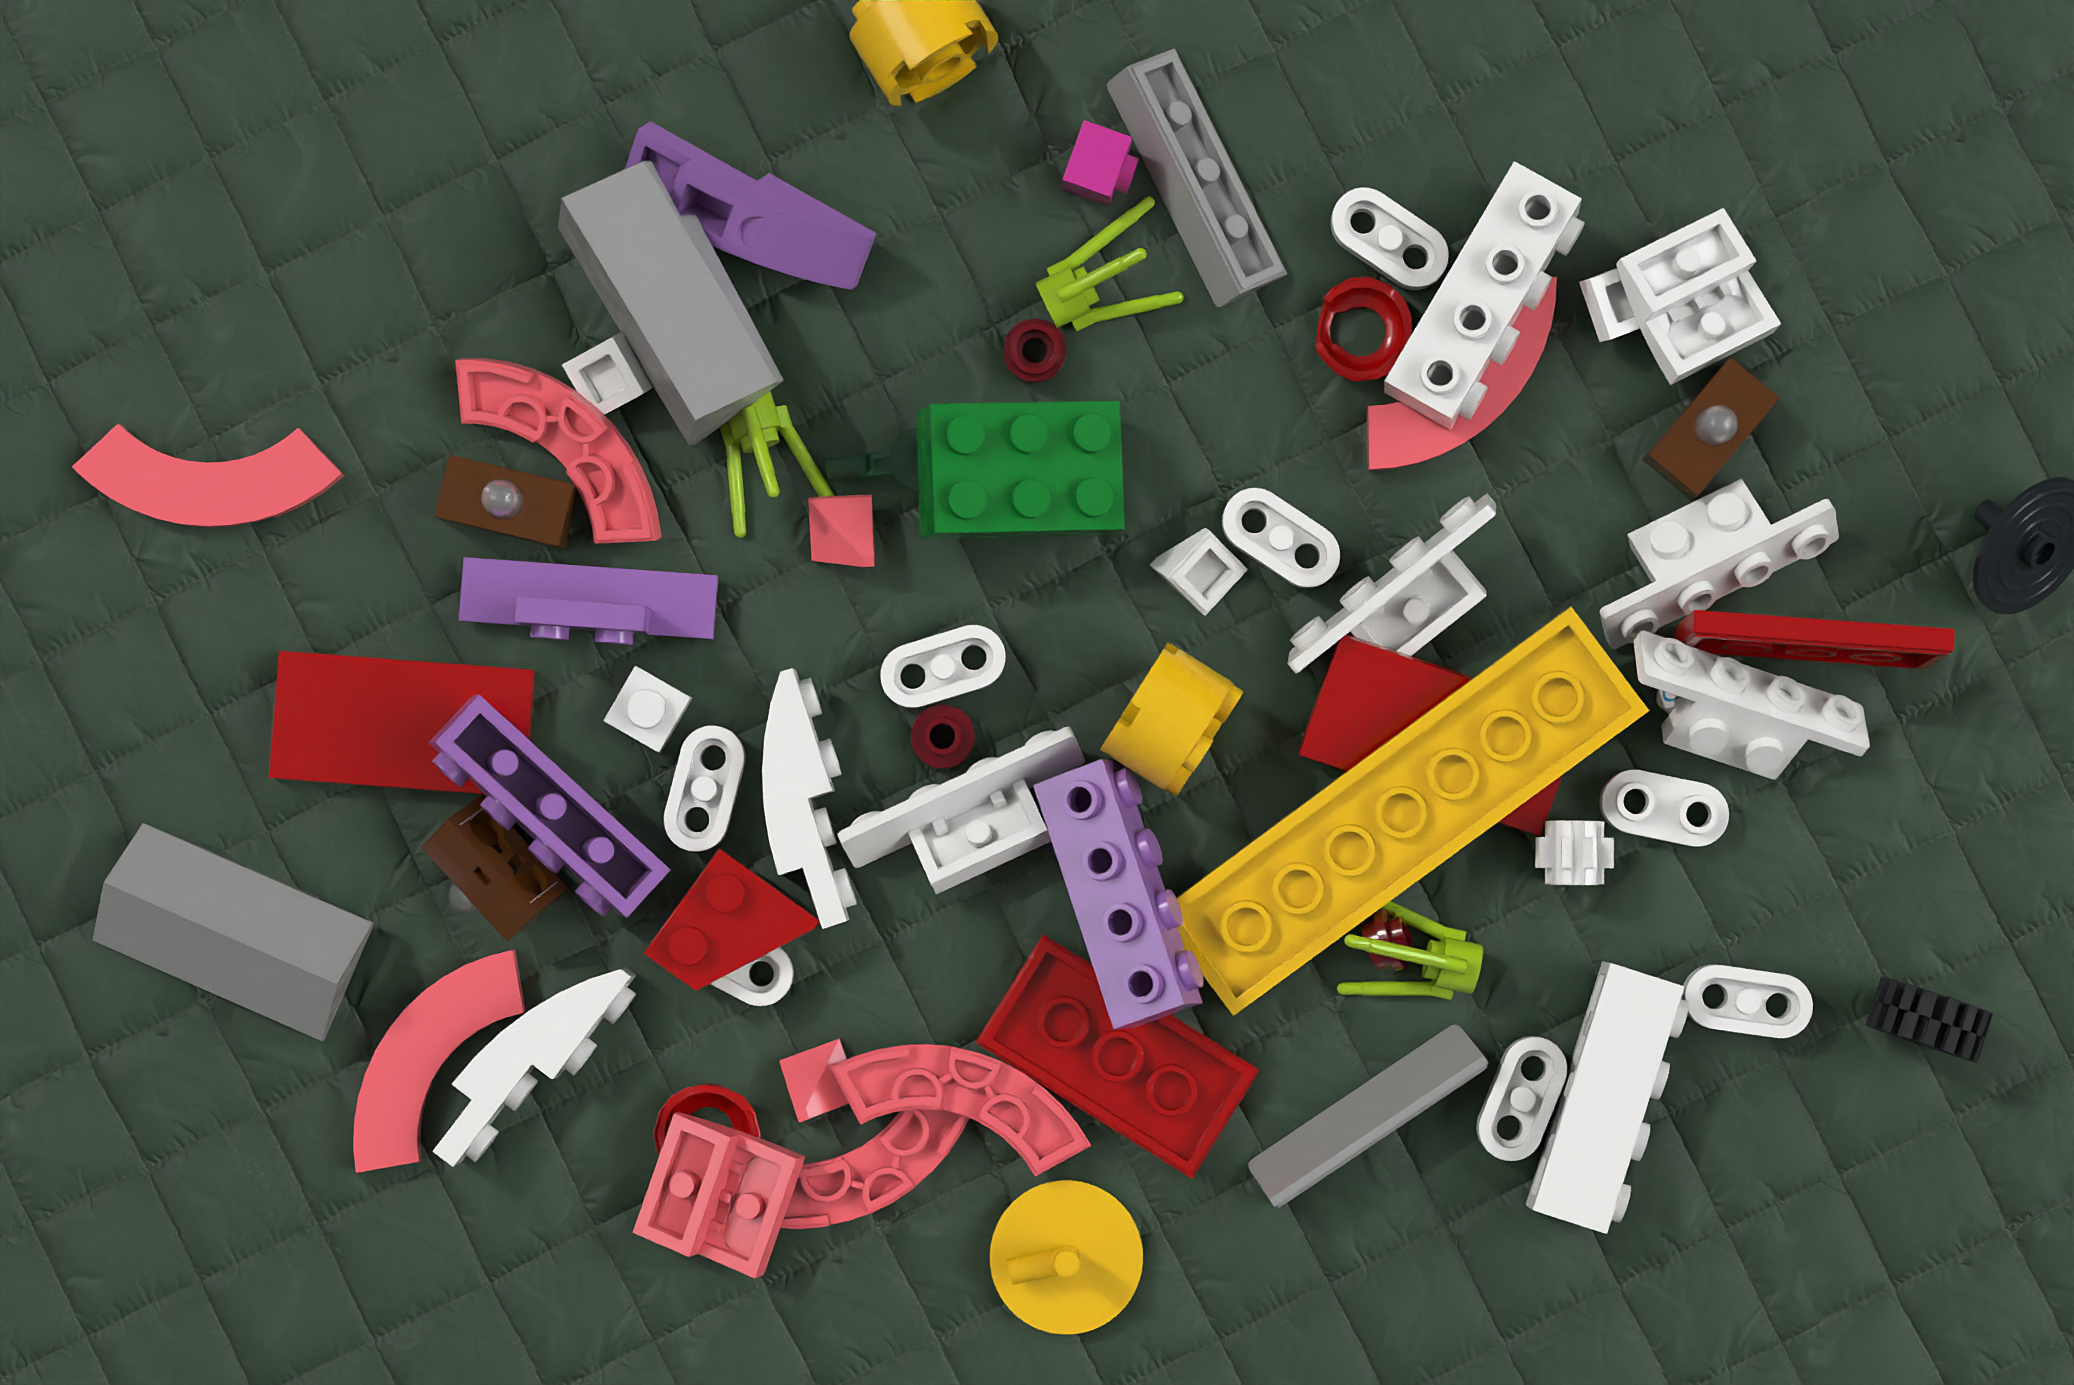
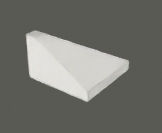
M1207 528L1202 529L1164 552L1150 564L1163 579L1204 616L1208 614L1248 570Z

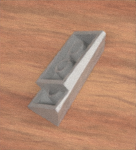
M651 160L642 161L561 198L558 222L559 231L620 332L624 334L644 372L688 445L699 443L739 414L741 409L750 406L784 381L695 214L680 216Z
M143 823L103 883L92 941L313 1038L324 1041L374 926V922L322 901L316 895Z

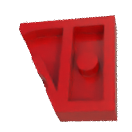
M718 849L644 954L689 987L698 991L784 944L814 930L820 923V920L722 849Z

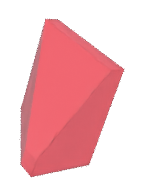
M872 494L808 497L812 561L858 567H874L875 540Z
M840 1038L779 1060L799 1123L849 1104L830 1069L831 1066L847 1059Z

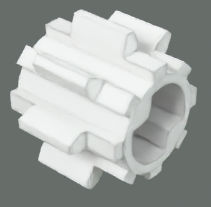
M1545 821V837H1535V868H1545V884H1604V868H1614V838H1604V821Z

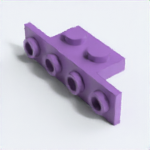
M463 557L459 621L531 626V638L569 640V629L595 631L594 642L633 645V634L714 639L719 576Z

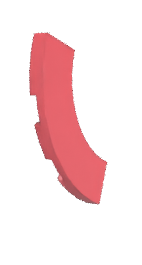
M1557 277L1552 278L1547 291L1534 311L1526 306L1522 308L1512 325L1514 329L1520 331V335L1505 362L1499 365L1491 361L1479 382L1488 386V389L1470 420L1459 415L1452 429L1449 430L1402 402L1367 407L1368 471L1392 470L1416 465L1439 457L1464 444L1483 431L1505 411L1532 375L1544 350L1553 320Z
M460 358L455 360L461 424H482L508 430L532 443H539L551 452L566 467V474L576 485L591 522L595 544L656 541L662 538L657 507L641 464L615 425L595 405L573 388L534 368L489 358Z
M118 423L72 466L74 470L96 489L134 511L184 526L206 528L235 527V525L258 522L267 518L284 515L320 496L345 476L299 428L274 446L255 455L226 462L206 463L183 460L163 454L143 443L123 425Z
M515 950L484 957L442 977L411 1002L390 1026L374 1052L364 1075L357 1100L353 1139L356 1173L415 1163L422 1160L420 1142L423 1110L433 1085L432 1082L442 1065L457 1048L479 1030L506 1017L526 1012Z
M935 1044L897 1045L859 1054L830 1067L860 1125L876 1117L904 1110L930 1109L957 1113L978 1121L1004 1138L1025 1160L1034 1176L1043 1173L1091 1146L1077 1122L1044 1087L1012 1066L976 1051Z
M914 1109L899 1111L879 1134L862 1146L831 1159L803 1163L781 1228L805 1229L826 1227L871 1214L895 1202L914 1189L947 1156L962 1134L969 1118L944 1110Z

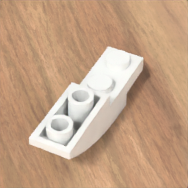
M791 668L780 672L770 703L764 736L762 764L764 812L769 843L778 875H784L803 868L822 929L850 920L846 908L857 904L846 869L834 871L826 848L827 846L837 844L827 809L823 807L814 810L811 801L812 798L834 792L835 789L831 778L842 775L831 739L819 742L811 717L822 714V710L812 679L810 677L799 681L797 671Z
M626 967L588 979L557 993L532 1008L500 1032L472 1059L452 1083L454 1087L469 1097L471 1102L433 1152L452 1167L460 1164L466 1156L476 1162L499 1133L498 1130L491 1126L497 1115L505 1105L515 1111L538 1082L537 1079L530 1075L534 1067L552 1080L559 1077L565 1069L573 1076L579 1071L597 1047V1044L589 1039L604 1018L611 1024H614L636 996V993L628 988L636 974Z

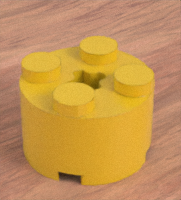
M859 0L852 8L857 21L850 31V41L889 103L893 106H902L900 95L909 93L914 102L917 103L954 85L977 67L971 56L982 45L990 54L998 42V33L977 0Z
M1168 642L1100 748V751L1163 791L1167 790L1177 796L1191 773L1195 771L1214 741L1213 737L1222 723L1226 721L1244 691L1234 686L1233 682Z

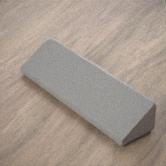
M1172 49L1129 65L1109 80L1107 89L1214 304L1217 307L1225 306L1287 275L1176 50Z
M1457 1024L1451 1025L1251 1159L1248 1163L1249 1170L1273 1206L1280 1208L1487 1069L1486 1065L1489 1063L1465 1031Z

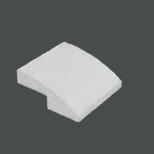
M1724 208L1619 259L1616 263L1634 316L1652 354L1670 385L1773 334L1781 325L1748 271L1754 265L1756 259Z

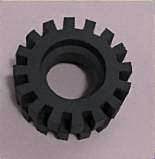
M1881 976L1865 1025L1933 1050L1978 1063L1994 1014L1957 999Z

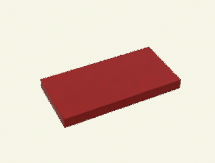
M1693 610L1674 627V639L1679 640L1685 645L1715 655L1924 670L1954 652L1955 629L1703 610Z
M1346 634L1336 642L1298 753L1300 756L1348 771L1474 677ZM1563 775L1505 816L1499 823L1540 836Z
M279 651L269 778L484 794L469 780L459 787L432 763V760L439 752L429 744V741L473 695L483 697L530 740L536 671L530 669Z
M1044 934L975 1042L1191 1179L1260 1071L1172 1014L1135 1028L1113 1029L1093 965Z

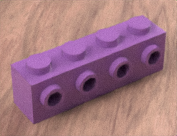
M480 695L471 696L429 741V744L439 752L432 760V763L459 787L469 780L487 797L480 804L482 809L507 831L515 823L518 824L534 839L527 849L553 873L556 874L564 866L582 883L575 890V893L600 916L604 917L611 909L616 915L627 918L670 871L660 859Z
M1100 759L1034 784L1033 787L1113 1029L1135 1028L1202 1004L1203 1002L1198 988L1203 986L1202 971L1195 955L1190 950L1185 951L1178 927L1183 924L1181 908L1174 893L1170 889L1165 890L1157 867L1162 864V852L1154 833L1149 828H1144L1137 805L1142 803V793L1132 770L1129 768L1124 769V766L1116 760Z

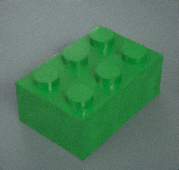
M1120 401L929 404L916 412L921 539L1110 535L1125 529Z

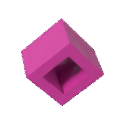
M1084 120L1062 179V190L1110 207L1115 191L1127 194L1139 158L1128 155L1132 137Z

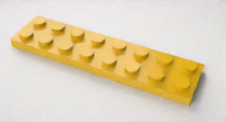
M1571 606L1177 896L1176 899L1183 917V924L1178 927L1185 951L1190 950L1195 955L1202 975L1232 1015H1236L1649 712V709Z

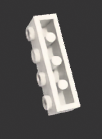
M1514 161L1386 377L1384 393L1449 430L1452 429L1459 415L1470 420L1488 389V386L1479 382L1491 361L1499 365L1505 362L1520 335V331L1512 327L1524 306L1534 311L1547 291L1553 278L1544 273L1556 251L1567 256L1581 233L1585 222L1576 217L1579 213L1582 198Z
M1602 961L1567 1071L1566 1080L1561 1090L1527 1198L1526 1206L1530 1209L1605 1234L1608 1232L1611 1220L1618 1223L1621 1222L1631 1193V1186L1623 1184L1630 1159L1640 1161L1650 1134V1124L1642 1122L1650 1098L1658 1100L1661 1097L1668 1078L1670 1064L1662 1061L1669 1036L1674 1038L1680 1036L1688 1014L1689 1002L1681 1000L1685 986Z

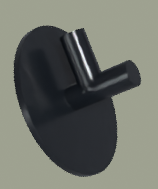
M2054 477L2041 481L2018 495L2005 509L1990 499L1983 501L1976 508L1974 518L1986 527L1988 532L1976 556L1973 570V587L1978 600L1989 610L1998 614H2015L2027 610L2052 594L2073 571L2074 479Z

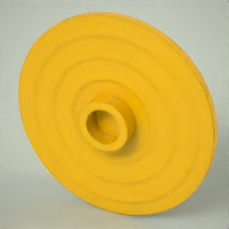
M1051 1181L1033 1187L1021 1194L1007 1207L999 1219L990 1246L991 1274L1003 1302L1025 1323L1039 1330L1054 1334L1084 1333L1111 1321L1131 1300L1142 1273V1242L1130 1213L1110 1193L1100 1187L1082 1181Z

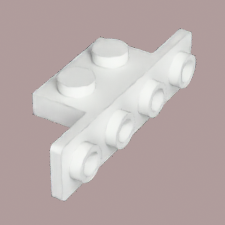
M1741 478L1627 534L1631 550L1652 583L1600 609L1599 613L1605 639L1611 649L1619 648L1627 643H1634V639L1640 631L1654 634L1658 628L1684 615H1689L1693 610L1705 611L1715 600L1742 587H1753L1764 582L1774 571L1799 559H1811L1818 556L1839 538L1835 508L1829 499H1823L1771 525Z
M1485 494L1475 503L1469 496L1459 501L1439 520L1444 526L1443 529L1425 543L1420 537L1409 541L1389 560L1394 567L1375 583L1369 576L1362 579L1340 599L1341 604L1344 606L1343 609L1326 622L1320 616H1317L1297 631L1290 639L1295 647L1289 652L1287 663L1295 674L1300 672L1348 632H1351L1354 637L1412 656L1485 598V588L1452 549L1495 516L1496 503L1488 494Z
M1640 631L1634 639L1638 680L1644 685L1682 697L1661 725L1664 744L1773 780L1778 778L1808 739L1857 756H1863L1870 747L1863 707L1845 696L1833 695L1806 686L1789 677L1777 676L1741 664L1733 658L1721 657L1685 645L1673 638H1664L1647 631Z
M1067 726L1057 731H1044L1030 738L1025 746L999 758L990 757L982 759L973 764L967 773L941 785L931 784L916 790L908 800L889 809L872 811L861 815L853 821L850 827L841 830L838 833V837L855 868L862 867L913 843L935 893L938 894L1051 842L1049 832L1029 789L1033 788L1034 784L1082 765L1085 762V758L1071 727Z

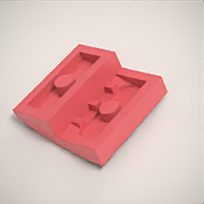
M681 1112L674 1113L633 1233L687 1257L700 1254L752 1278L763 1276L806 1156L718 1123Z

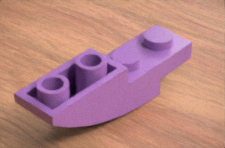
M651 121L638 128L625 169L642 161L651 160L680 216L695 214L712 246L755 264L820 284L849 290L858 285L877 233L770 173L756 181Z

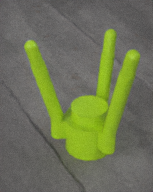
M1151 196L1145 197L1069 257L1046 268L1050 276L1035 284L1057 328L1072 321L1077 332L1096 322L1176 305L1183 301V294L1176 291L1090 309V305L1100 301L1094 286L1144 260L1147 253L1143 248H1138L1122 257L1120 256L1088 274L1084 266L1075 270L1153 208L1155 205L1154 198Z
M771 391L750 406L741 409L739 414L720 427L726 446L731 513L736 537L743 538L746 535L740 444L744 453L754 452L768 496L775 498L780 492L768 450L769 447L780 442L777 433L779 431L819 497L835 496L793 427L787 406L776 407Z
M1391 901L1380 909L1385 908L1394 918L1402 916L1406 924L1439 939L1440 942L1430 940L1426 950H1421L1353 934L1347 935L1344 939L1345 944L1351 948L1422 964V977L1432 979V981L1342 982L1337 986V991L1341 995L1434 996L1451 1000L1454 991L1471 995L1478 982L1483 959V946L1481 944L1465 941L1466 931L1445 927Z

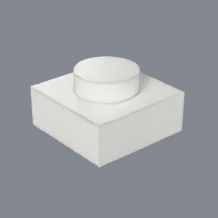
M1618 268L1579 282L1599 342L1640 329L1622 285Z
M622 332L562 364L576 391L595 405L604 415L653 388Z
M635 666L603 721L661 753L691 702L692 697Z

